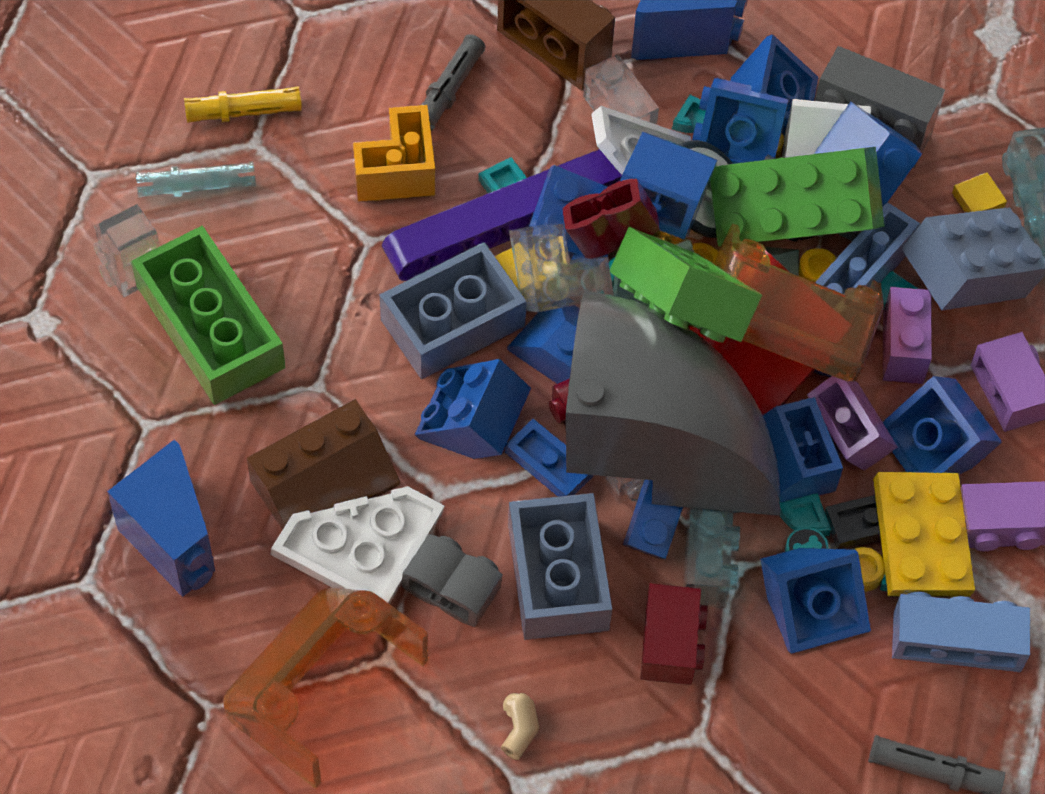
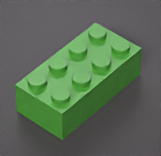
M876 146L715 166L710 179L718 246L871 230L885 226Z
M203 225L131 261L136 287L214 405L286 368L282 341Z
M628 227L609 271L621 280L619 287L633 293L634 298L649 304L648 307L665 315L664 320L684 329H687L689 325L701 329V334L721 343L724 342L726 337L739 342L742 341L762 297V294L698 253L632 227Z

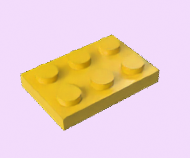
M878 472L873 481L888 596H900V594L911 592H925L931 596L970 597L975 591L959 473Z

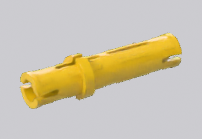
M299 86L237 94H226V91H220L218 95L209 97L184 98L187 123L221 119L222 122H229V118L302 111Z

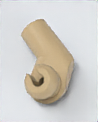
M512 693L505 698L503 710L507 711V715L512 718L514 728L502 744L501 750L510 758L519 760L537 734L539 723L534 701L525 693Z

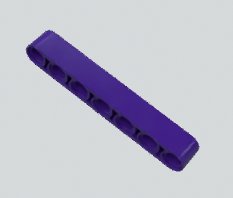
M600 149L558 165V167L607 187L619 182L622 177L621 173ZM549 169L389 234L382 242V248L399 279L408 281L483 242L491 249L525 235Z

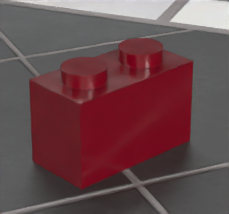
M649 583L640 680L692 685L695 670L703 671L705 644H697L698 630H706L708 605L700 604L701 588Z

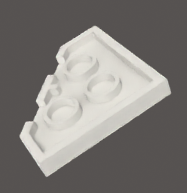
M600 106L591 114L597 147L621 175L643 131L678 145L691 141V136L604 106ZM692 230L688 237L698 240L704 237Z
M407 486L391 490V494L371 499L365 496L337 503L330 509L310 513L309 510L292 514L272 546L271 555L373 610L384 614L402 583V573L428 534H431L445 506Z

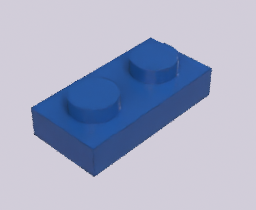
M532 419L506 443L505 453L558 497L575 495L594 477V475L566 473V445L535 419Z
M644 480L623 545L659 559H666L683 507L652 504L653 480Z

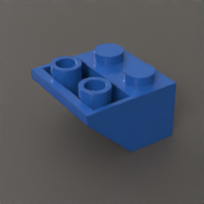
M643 131L620 181L637 179L657 210L660 231L685 239L691 232L718 160Z
M501 359L445 369L437 380V388L430 403L421 414V422L414 435L422 441L472 459L502 455L531 387Z
M815 397L776 406L765 413L763 418L767 424L777 459L780 478V503L816 493L819 496L835 492L843 466Z

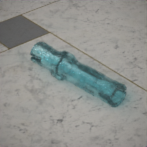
M249 161V163L179 170V166H171V171L137 172V184L154 183L152 186L137 187L138 198L174 193V197H180L182 192L245 186L254 187L256 186L255 175L238 176L240 173L255 172L253 161Z

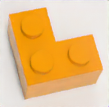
M428 105L389 108L390 140L353 143L358 202L435 195V163Z

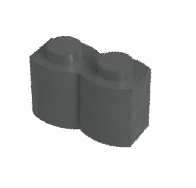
M428 534L402 573V587L420 600L439 607L456 620L476 627L500 590L503 574L499 572L497 565L490 559L483 556L476 558L465 554L461 546L452 538Z

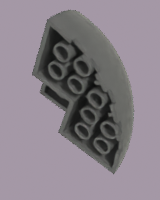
M584 291L577 321L566 406V473L653 480L652 504L780 516V478L776 454L767 424L752 394L728 361L705 339L690 328L684 329L664 320L665 315L647 305L610 294Z

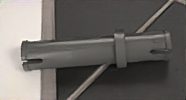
M468 34L464 37L462 44L447 64L437 82L431 83L426 90L427 97L422 105H428L431 131L436 127L435 125L445 109L452 107L456 101V92L469 75L480 55L485 51V43L475 35Z
M879 735L874 737L868 759L869 763L884 765L909 774L950 785V790L957 792L959 788L980 794H1001L1006 774L1004 771L989 769L967 762V757L958 755L956 759L892 741Z

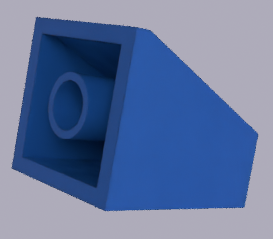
M640 0L635 15L631 58L645 60L727 54L732 40L739 41L745 21L741 18H743L748 0Z
M174 439L108 490L107 493L118 531L184 597L192 589L198 590L206 585L211 579L213 572H215L208 532L180 444Z

